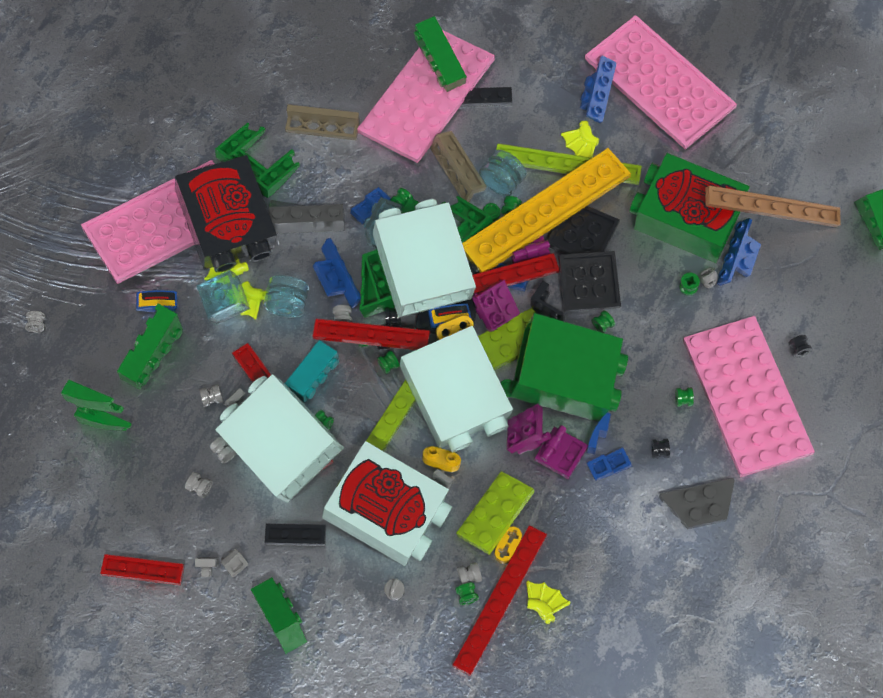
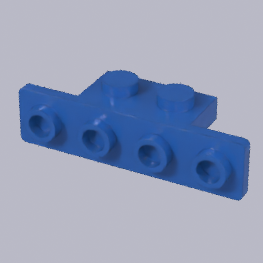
M605 56L600 57L597 71L586 78L584 82L585 90L580 99L582 101L580 108L587 111L586 117L598 123L603 122L616 68V62Z
M750 218L739 221L735 226V233L729 243L728 253L724 257L723 267L718 274L717 284L719 286L730 283L735 271L744 277L751 276L761 244L748 236L752 223Z
M327 238L321 248L326 260L315 262L313 268L328 297L344 294L350 307L355 308L361 299L360 292L357 290L352 276L348 273L336 245L331 238Z

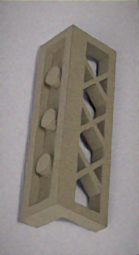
M287 105L286 132L357 140V128L360 124L358 112ZM292 120L299 121L302 124L297 128L290 127ZM317 123L319 127L313 130L308 125ZM335 125L337 129L330 132L326 130V127ZM347 127L354 128L353 134H347L343 130Z
M448 131L437 134L430 149L460 197L470 202L475 193L485 191L487 186L453 132Z

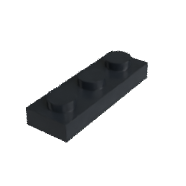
M512 87L473 88L466 95L460 107L512 106Z
M266 523L264 543L265 545L325 546L326 525Z

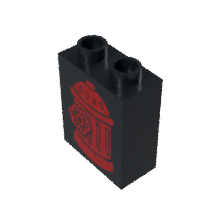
M247 155L175 176V192L204 270L214 267L215 272H224L236 266L235 260L249 256L251 261L255 262L272 255L271 249L275 248L277 234Z

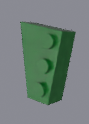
M882 189L867 194L854 202L879 250H883Z
M378 250L363 254L360 311L363 317L367 318L384 312L385 308L393 309L395 305Z
M271 577L251 588L259 607L273 629L275 636L278 638L285 654L307 643L299 625L302 623V620L297 612H292L291 609L294 607L289 597H283L282 594L285 591L280 582L276 584Z

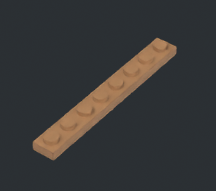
M715 186L706 187V206L831 227L841 225L840 207Z

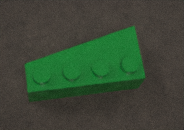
M433 16L415 24V40L428 60L432 71L437 75L439 85L448 92L466 84L467 76L436 17Z
M159 303L155 307L157 312L153 319L149 317L146 322V331L144 334H139L135 340V349L129 350L117 370L120 379L137 389H140L142 385L148 382L152 371L159 367L163 356L170 352L173 342L182 335L183 329L177 313Z

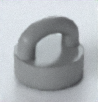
M709 267L701 271L698 277L706 288H712L717 283L718 273L715 268Z
M392 579L385 584L384 591L388 599L399 600L403 597L405 588L400 580Z

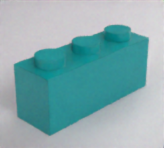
M319 340L285 384L305 403L308 398L311 399L315 395L319 384L322 385L326 381L330 370H334L339 363L338 352Z

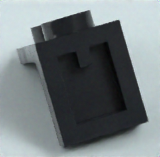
M542 281L531 297L530 306L538 313H544L550 318L565 321L566 314L546 303L550 295L549 284Z

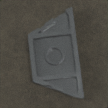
M731 478L661 493L659 498L670 507L671 512L681 520V523L687 529L725 522L728 517L735 480Z

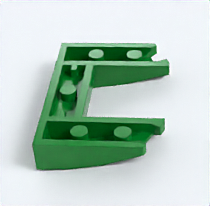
M246 123L215 148V156L218 160L224 162L247 155L261 194L268 199L292 176L300 164L299 162L294 164L292 157L295 156V152L291 149L271 167L266 169L246 153L265 133V128L260 126L258 131H253L249 129V123Z
M456 196L458 203L450 207L453 217L462 223L457 229L463 243L491 225L493 220L491 215L460 196Z
M68 379L61 394L65 401L76 405L77 410L74 416L79 423L104 430L126 431L130 429L132 423L107 413H122L124 407L113 403V398Z

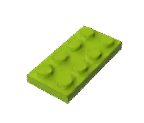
M533 308L520 313L496 330L486 331L478 336L494 371L518 359L524 328L535 313Z
M501 471L456 532L457 536L490 555L534 494V489Z

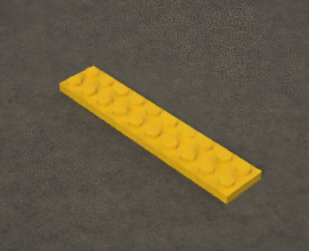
M607 148L463 242L465 254L476 265L480 273L489 271L513 255L512 252L523 249L524 246L529 245L630 178L631 173L612 151Z

